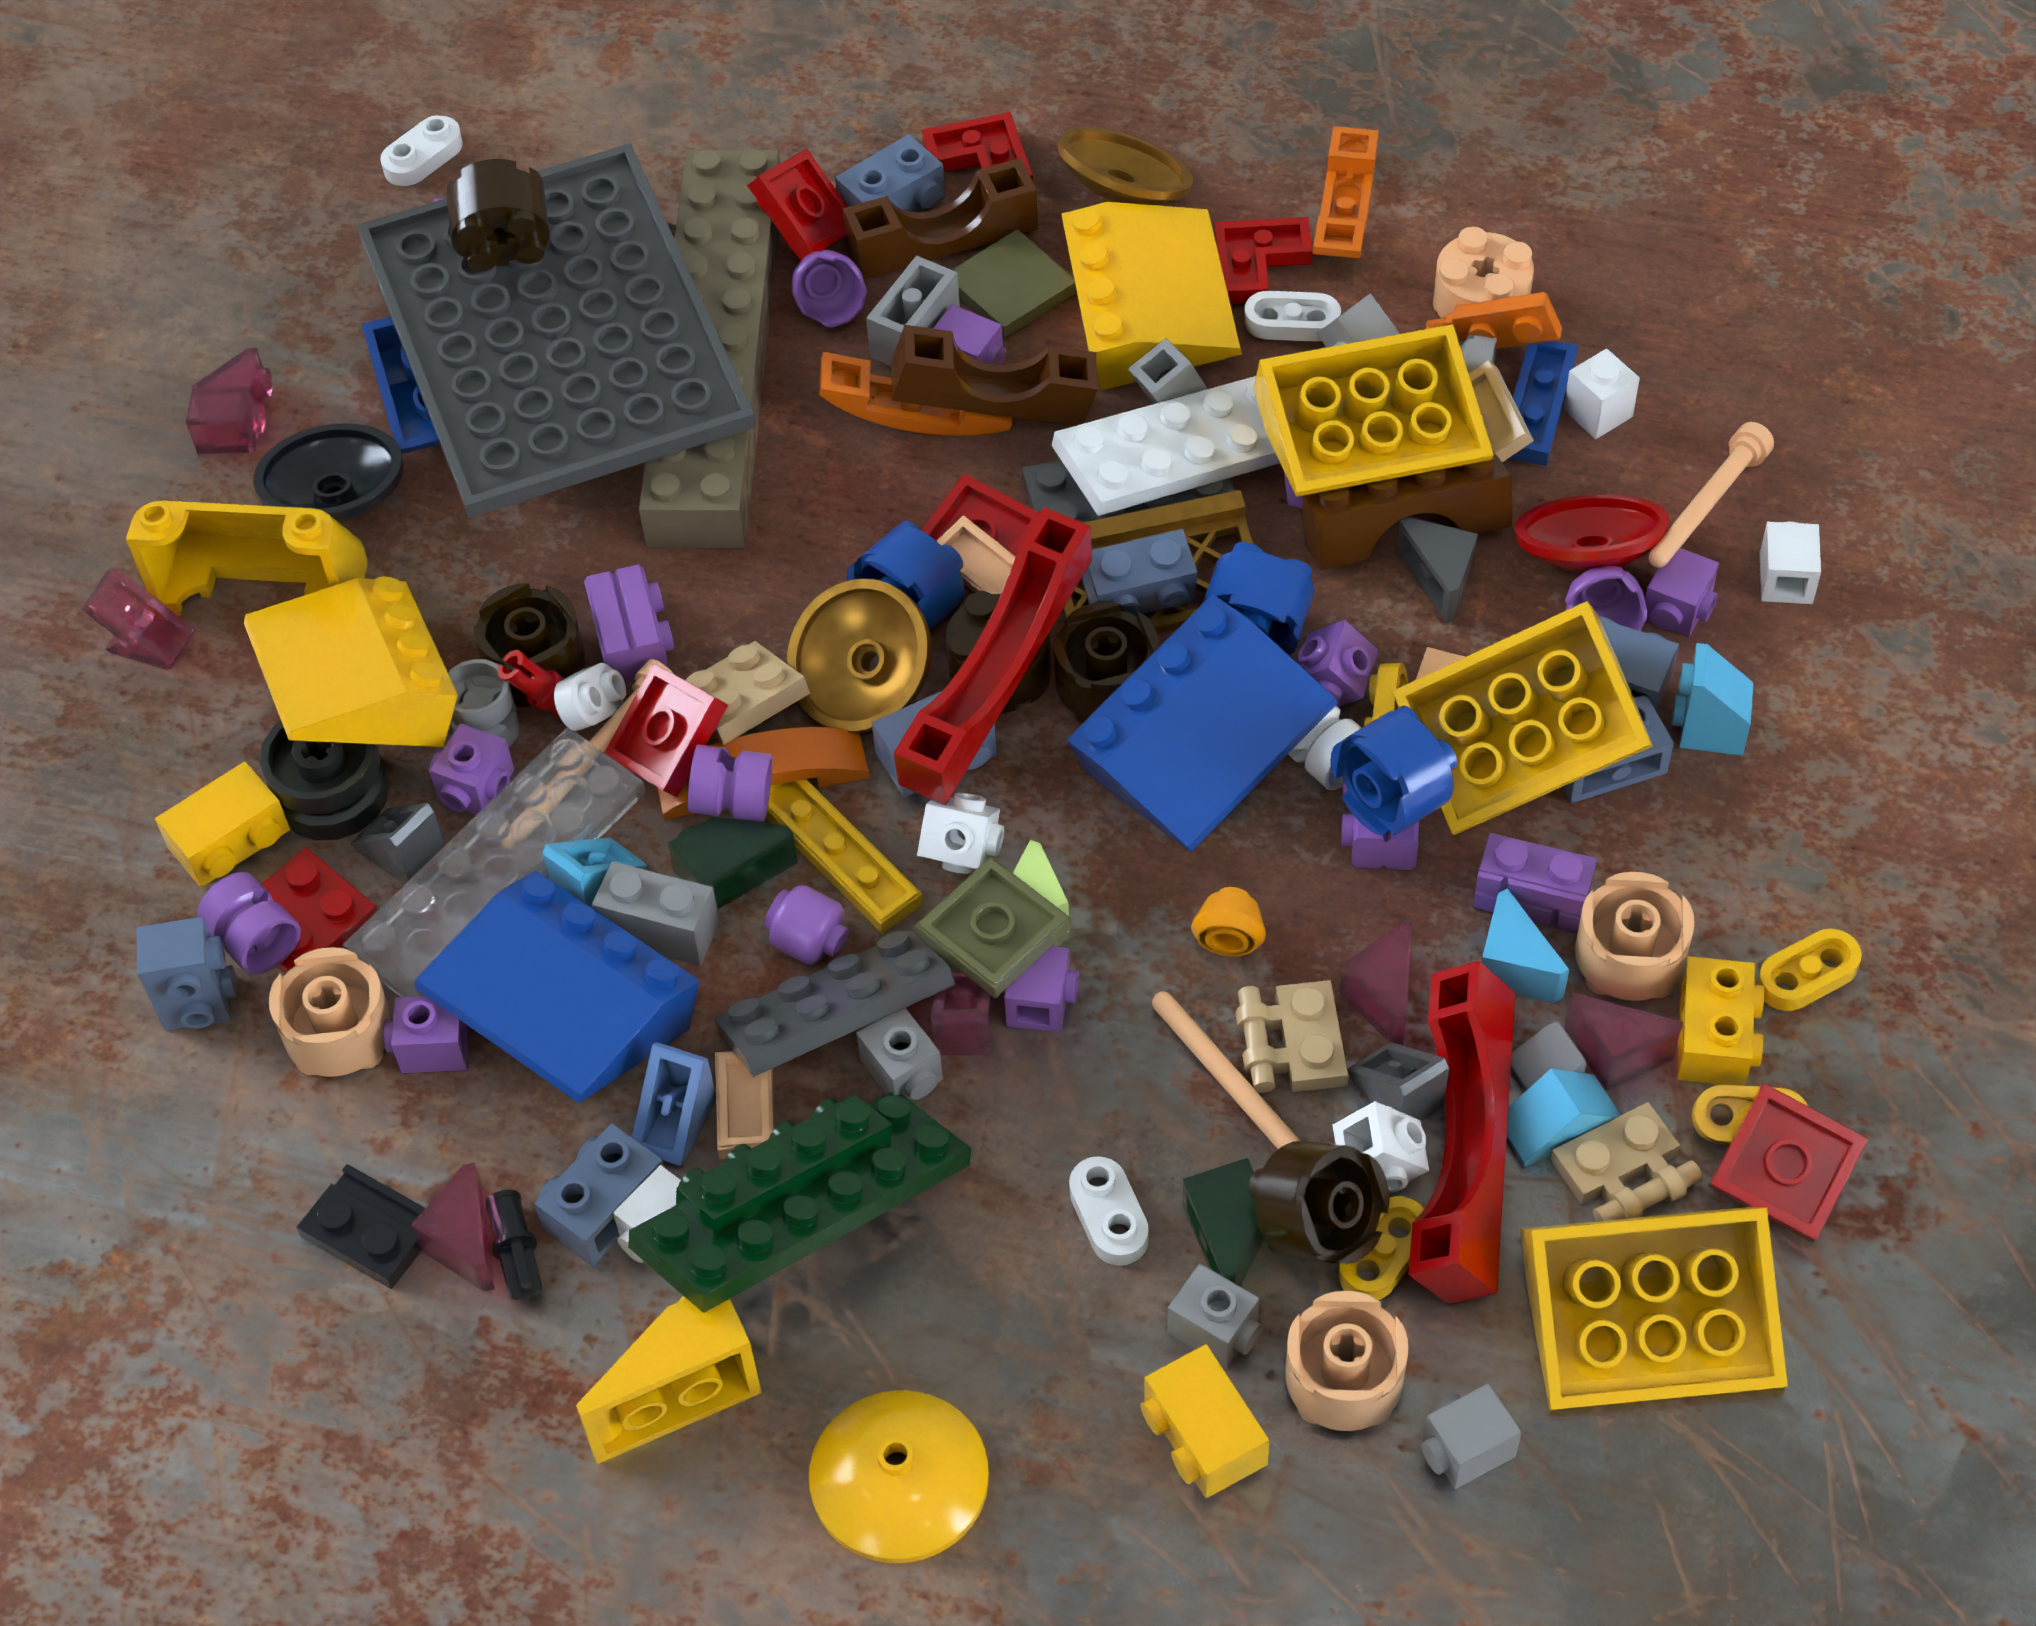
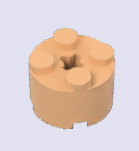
M1479 227L1463 229L1459 233V237L1449 242L1439 254L1433 298L1434 312L1437 311L1440 318H1443L1444 315L1454 312L1455 305L1477 304L1487 300L1531 294L1534 274L1531 248L1524 242L1515 241L1501 234L1485 232Z
M1623 872L1607 878L1604 885L1594 892L1592 890L1588 894L1582 908L1575 943V957L1578 967L1585 977V983L1592 992L1598 995H1609L1614 998L1630 1001L1664 998L1671 993L1674 985L1683 973L1695 921L1690 903L1683 895L1681 899L1668 888L1669 882L1649 873Z
M321 948L304 953L295 959L294 963L296 966L289 970L283 978L281 973L278 975L270 990L269 1009L289 1057L302 1073L328 1077L342 1076L360 1069L373 1068L380 1063L385 1049V1020L393 1018L377 972L370 964L368 965L361 959H358L356 953L347 949Z
M1335 1291L1324 1294L1315 1299L1313 1305L1307 1308L1300 1316L1298 1314L1292 1322L1288 1334L1285 1379L1289 1395L1302 1419L1308 1423L1319 1424L1323 1427L1339 1431L1361 1430L1386 1422L1397 1405L1404 1386L1409 1346L1403 1324L1397 1316L1394 1318L1381 1307L1379 1300L1371 1295L1356 1291Z

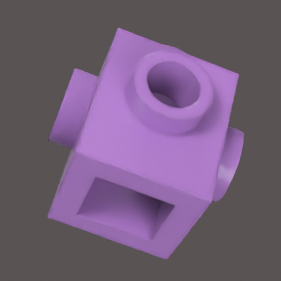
M1342 620L1308 633L1305 643L1298 653V664L1335 697L1338 703L1336 706L1340 707L1363 699L1364 694L1369 688V678L1379 650L1346 620Z
M460 723L446 746L438 749L434 754L429 772L438 801L455 812L463 813L468 811L485 817L495 800L499 801L505 795L509 786L510 776L515 769L506 739Z

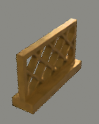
M1241 490L1083 522L1091 526L1092 550L1183 529L1190 551L1195 554L1193 560L1196 567L1202 558L1216 565L1217 560L1222 555L1210 549V546L1218 537L1237 534L1239 542L1253 544L1245 518L1246 505ZM1197 578L1196 591L1205 595L1209 584ZM1078 587L1075 588L1062 610L1064 619L1076 609L1089 604L1085 591ZM1072 598L1078 600V603L1075 607L1073 605ZM1178 605L1157 610L1149 620L1154 625L1157 633L1175 630L1197 609L1188 610Z

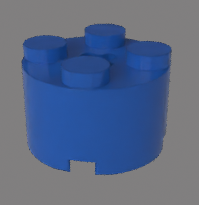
M903 521L900 525L893 528L860 556L847 571V581L854 579L880 580L906 593L920 608L930 632L956 610L964 598V584L959 572L963 568V560L960 554L950 545L944 544L941 546L936 540L921 531L910 521Z
M1239 542L1234 545L1232 552L1222 555L1217 560L1203 603L1212 594L1251 620L1284 652L1291 655L1297 649L1315 594V588L1310 579L1312 569L1300 560H1284L1264 553L1255 544Z
M1403 705L1394 711L1387 712L1338 742L1332 749L1330 763L1334 780L1341 776L1343 777L1349 792L1341 797L1354 817L1375 834L1382 836L1391 831L1393 832L1392 836L1449 802L1453 792L1451 770L1457 766V758L1452 747L1446 741L1436 740L1428 728L1419 721L1415 712Z

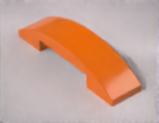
M1333 126L1321 211L1317 220L1313 244V254L1361 258L1372 193L1379 130Z
M828 352L822 353L819 395L831 404L859 418L899 430L942 436L993 434L1009 431L1012 426V417L892 401L891 378L870 374L871 360Z
M800 727L778 729L740 736L725 745L721 742L710 745L728 748L731 757H737L742 750L773 754L771 786L816 777L818 788H824L870 778L860 733L849 732L845 728ZM690 776L678 797L658 788L664 820L696 814L688 813Z

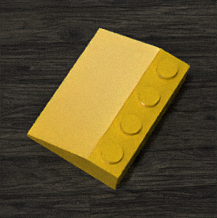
M1104 202L1061 214L1088 350L1096 352L1097 379L1101 391L1136 382L1128 369L1165 338L1191 362L1193 367L1242 355L1208 209Z
M1453 324L1259 360L1253 390L1265 432L1296 497L1493 459L1494 454Z
M386 576L376 579L355 578L245 615L244 626L288 740L444 747L458 694L406 581H399Z
M1588 601L1392 691L1398 706L1404 705L1411 708L1419 721L1428 728L1436 740L1446 741L1456 755L1457 766L1451 770L1453 777L1452 796L1449 802L1441 807L1453 835L1653 746L1615 652L1598 615Z
M1743 1207L1520 1229L1526 1287L1550 1410L1788 1387L1767 1208Z

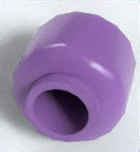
M807 885L797 886L790 892L785 889L782 890L771 904L764 921V927L769 930L771 945L784 954L809 966L819 963L827 954L833 958L836 957L844 946L849 934V928L843 926L844 909L842 905Z

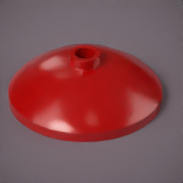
M1614 494L1580 495L1549 501L1523 513L1515 523V539L1518 545L1534 558L1555 567L1582 574L1590 568L1607 565L1623 567L1650 553L1670 528V520L1664 508L1642 498Z

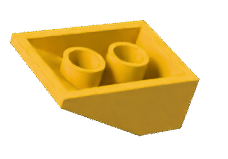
M682 1296L677 1303L668 1306L577 1403L576 1407L597 1464L762 1393L751 1344L731 1300L728 1299L702 1313L688 1299Z

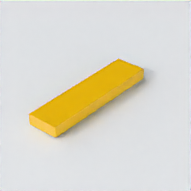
M803 779L771 786L766 818L881 934L924 904L923 894L809 781Z

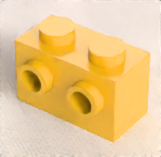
M245 761L154 818L167 848L200 888L216 878L227 875L237 864L260 849L273 845L282 835L290 831L279 799Z
M1687 956L1680 983L1677 1080L1745 1086L1751 1066L1760 1067L1763 1053V1034L1754 1033V1018L1761 1019L1764 986L1755 985V963Z
M1207 1344L1144 1377V1402L1140 1403V1407L1147 1424L1157 1436L1164 1432L1175 1449L1171 1452V1457L1178 1473L1187 1484L1195 1481L1206 1499L1268 1465L1270 1440Z

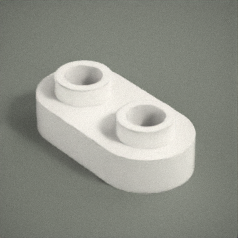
M431 116L386 147L380 158L385 178L397 186L414 185L457 155L463 145L458 123L447 116Z
M1262 291L1252 295L1247 300L1244 324L1250 334L1261 339L1322 341L1316 333L1341 315V307L1337 300L1324 293Z
M599 663L580 670L558 682L554 690L557 712L564 724L573 731H579L596 725L612 716L623 704L626 696V685L621 674L605 663Z
M1090 1157L1081 1161L1075 1166L1070 1175V1198L1094 1252L1101 1260L1111 1265L1124 1266L1136 1262L1147 1250L1149 1228L1124 1170L1118 1163L1106 1157ZM1101 1177L1108 1181L1105 1185L1099 1187L1089 1183L1092 1178ZM1122 1224L1127 1226L1129 1231L1124 1234H1115L1110 1228L1114 1225Z

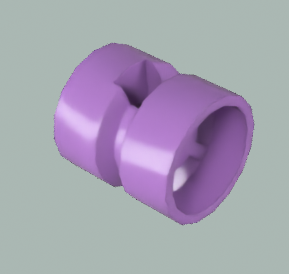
M697 745L690 772L688 813L719 816L724 809L730 810L735 819L764 822L771 788L773 754L742 750L737 757H731L728 748Z
M246 872L233 873L222 878L208 890L197 908V917L203 916L211 936H220L227 954L244 972L251 975L263 974L277 967L292 953L300 939L301 928L298 922L280 903L273 900L271 894L253 875Z

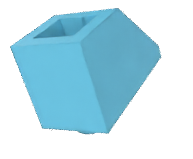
M1696 643L1692 664L1682 663L1678 695H1675L1671 726L1681 727L1679 748L1743 756L1751 725L1753 682L1708 644Z

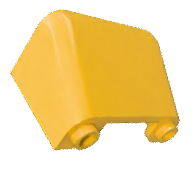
M153 501L143 505L136 511L126 536L127 544L156 615L181 616L183 610L182 602L196 593H200L201 597L211 598L216 578L306 583L304 592L307 595L355 578H365L368 566L367 555L360 539L323 510L314 508Z

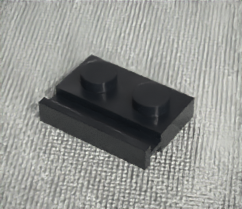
M346 1164L342 1169V1177L335 1185L330 1184L296 1228L304 1240L392 1289L426 1246V1238L433 1230L437 1231L440 1228L441 1222L436 1213Z

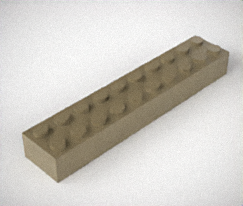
M686 149L675 241L755 414L756 427L645 462L639 513L646 548L745 549L779 230L767 213L759 207L755 196L747 185L759 175L780 164L779 150Z

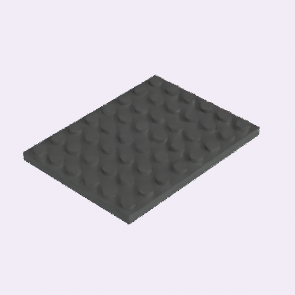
M631 143L537 171L544 183L550 237L544 248V257L533 264L511 260L509 265H495L487 271H475L469 268L467 260L460 256L452 246L447 198L357 225L361 242L468 518L756 427L755 414Z

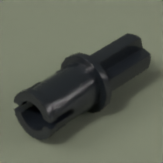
M502 1190L490 1195L485 1201L495 1238L491 1250L493 1256L501 1262L509 1297L512 1300H519L521 1303L531 1301V1298L540 1295L543 1288L533 1251L536 1249L537 1240L535 1235L528 1231L521 1204V1194L516 1190Z

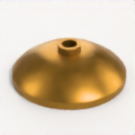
M1075 127L1063 132L1058 144L1059 154L1066 167L1087 189L1099 195L1103 202L1145 205L1169 204L1187 196L1194 181L1191 171L1178 158L1150 142L1122 132L1097 127Z
M854 579L834 585L821 593L808 605L798 619L790 638L787 664L805 677L810 690L809 695L797 702L811 718L826 727L845 728L846 731L854 733L873 731V721L911 705L922 690L931 663L932 644L930 631L926 619L917 604L906 593L888 583L874 579ZM878 656L879 663L877 667L870 671L869 665L871 660Z

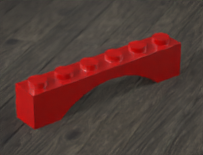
M1046 507L1042 508L1019 546L1000 598L973 650L945 689L931 703L919 710L893 754L898 785L943 805L948 803L1092 561L1090 525Z
M1480 961L1433 973L1431 976L1428 1023L1437 1055L1445 1058L1449 1066L1446 1094L1444 1095L1446 1106V1142L1442 1169L1435 1191L1423 1212L1412 1222L1408 1275L1447 1304L1497 1294L1515 991Z

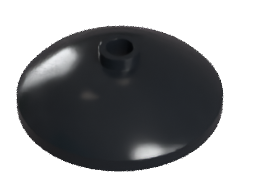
M329 424L298 432L276 444L259 461L254 472L253 483L257 498L262 506L314 508L323 510L340 523L359 517L380 505L399 484L404 470V463L398 444L385 432L360 424Z

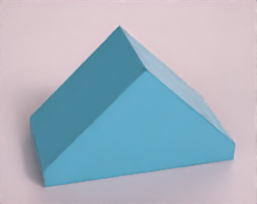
M611 837L550 843L545 845L542 852L549 879L591 908L612 861L644 870L648 867L645 862Z
M1508 888L1499 892L1481 963L1515 991L1516 995L1551 1003L1564 999L1569 974L1568 967Z
M1551 1068L1508 1107L1506 1141L1522 1167L1526 1168L1551 1157L1553 1149L1621 1116V1114L1595 1075Z

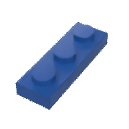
M1559 341L1528 344L1513 400L1534 441L1509 457V459L1547 466L1565 401L1569 371L1574 368L1578 345Z

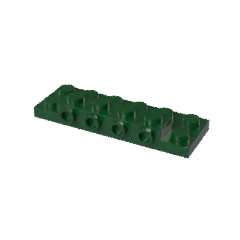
M890 1092L869 1104L865 1103L855 1094L841 1102L834 1098H829L820 1103L813 1116L797 1125L791 1121L780 1123L765 1142L753 1148L747 1144L736 1146L729 1152L724 1163L707 1172L702 1168H694L687 1172L676 1188V1205L630 1229L628 1248L702 1313H705L970 1165L971 1147L902 1094L896 1096Z

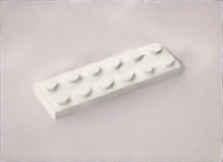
M1256 376L1055 431L1051 445L1098 516L1280 463L1265 432L1253 390Z

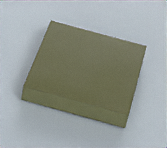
M1018 229L952 269L958 272L959 299L977 315L1002 324V337L1004 339L1077 293L1074 278Z
M990 857L915 925V932L920 940L996 999L1066 934L1072 926L1071 917Z

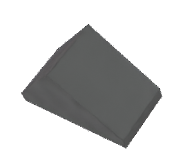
M1406 517L1399 521L1396 552L1446 623L1456 619L1474 567L1478 534Z
M428 803L387 808L350 843L357 852L409 888H412L447 854L435 813Z
M1389 1042L1347 1068L1350 1079L1370 1103L1376 1101L1414 1117L1421 1122L1444 1108V1095L1446 1094L1449 1066L1443 1057Z

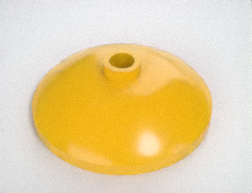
M910 1390L876 1393L862 1398L842 1410L820 1435L813 1450L809 1466V1489L812 1503L826 1531L839 1544L854 1554L883 1563L920 1561L935 1556L951 1547L967 1533L978 1518L983 1508L989 1485L988 1460L985 1447L980 1435L969 1419L943 1399ZM895 1452H900L907 1456L906 1460L899 1465H891L886 1462V1458Z

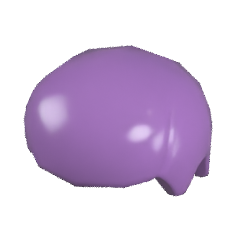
M815 251L805 256L795 268L791 284V292L802 314L820 322L825 327L833 328L852 322L864 307L867 289L861 271L851 259L835 251Z
M1609 565L1590 568L1571 582L1565 599L1566 610L1588 601L1598 617H1606L1616 624L1641 631L1647 619V607L1643 591L1629 571H1623L1621 567Z

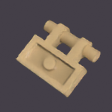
M1331 980L1276 986L1275 998L1277 1005L1272 1006L1261 1003L1259 988L1255 986H1246L1238 991L1240 1006L1236 1009L1235 1014L1238 1029L1244 1032L1247 1047L1242 1055L1244 1069L1248 1075H1251L1253 1088L1258 1093L1272 1091L1276 1086L1274 1075L1286 1073L1289 1074L1292 1093L1347 1087L1348 1071ZM1281 1030L1284 1048L1274 1049L1268 1044L1267 1032Z
M1649 1102L1553 1149L1550 1158L1551 1163L1581 1205L1600 1195L1606 1203L1593 1210L1595 1221L1643 1217V1210L1663 1200L1667 1203H1672L1682 1198L1687 1193L1686 1188L1703 1179L1700 1168L1693 1160L1676 1168L1667 1164V1161L1678 1156L1680 1144ZM1642 1174H1645L1649 1180L1633 1190L1623 1185Z

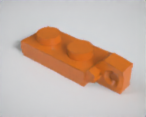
M1545 292L1487 300L1477 304L1455 305L1454 312L1444 315L1441 319L1428 320L1425 328H1436L1453 324L1459 341H1465L1469 335L1497 338L1496 349L1560 340L1562 332L1560 321Z

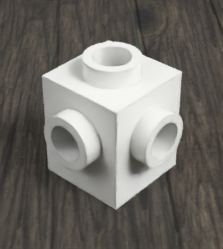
M955 793L954 798H950L946 805L934 800L929 801L925 806L917 856L943 861L942 868L951 872L973 873L974 869H978L990 857H997L1000 853L1004 839V825L998 824L1000 808L985 805L986 799L984 797L970 793Z
M1374 1101L1333 1124L1336 1144L1355 1147L1360 1152L1367 1153L1377 1160L1385 1174L1389 1193L1404 1189L1409 1181L1429 1171L1425 1149L1426 1135L1421 1127V1121Z

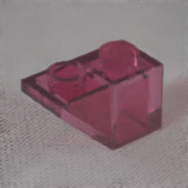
M257 348L245 349L192 386L186 424L197 454L255 453L258 433H264L266 429V413L263 406L264 397H269L272 393L271 372L268 367L263 368Z

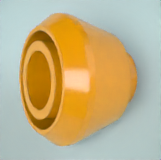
M1225 887L1209 895L1194 917L1191 925L1193 935L1203 948L1223 956L1237 957L1250 954L1265 941L1266 937L1258 903L1245 890L1236 887Z

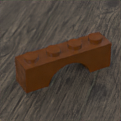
M1021 158L977 170L968 188L957 199L936 210L928 212L905 211L894 205L888 196L843 208L847 250L865 280L907 268L916 255L931 261L997 242L1017 229L1023 234L1038 230L1037 189Z
M904 325L891 362L892 401L1077 426L1084 424L1098 391L1096 352L1048 345L1039 354L1022 362L1004 365L989 364L977 361L962 352L955 342L953 331Z
M1493 451V459L1303 495L1305 546L1320 570L1369 560L1373 548L1382 534L1396 522L1415 514H1440L1451 519L1458 529L1476 534L1512 527V475Z

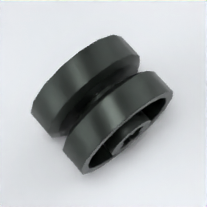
M279 721L272 727L262 743L259 763L266 783L272 793L279 799L288 825L297 835L317 841L339 840L359 833L379 816L388 800L389 780L380 758L377 744L288 740L282 721Z

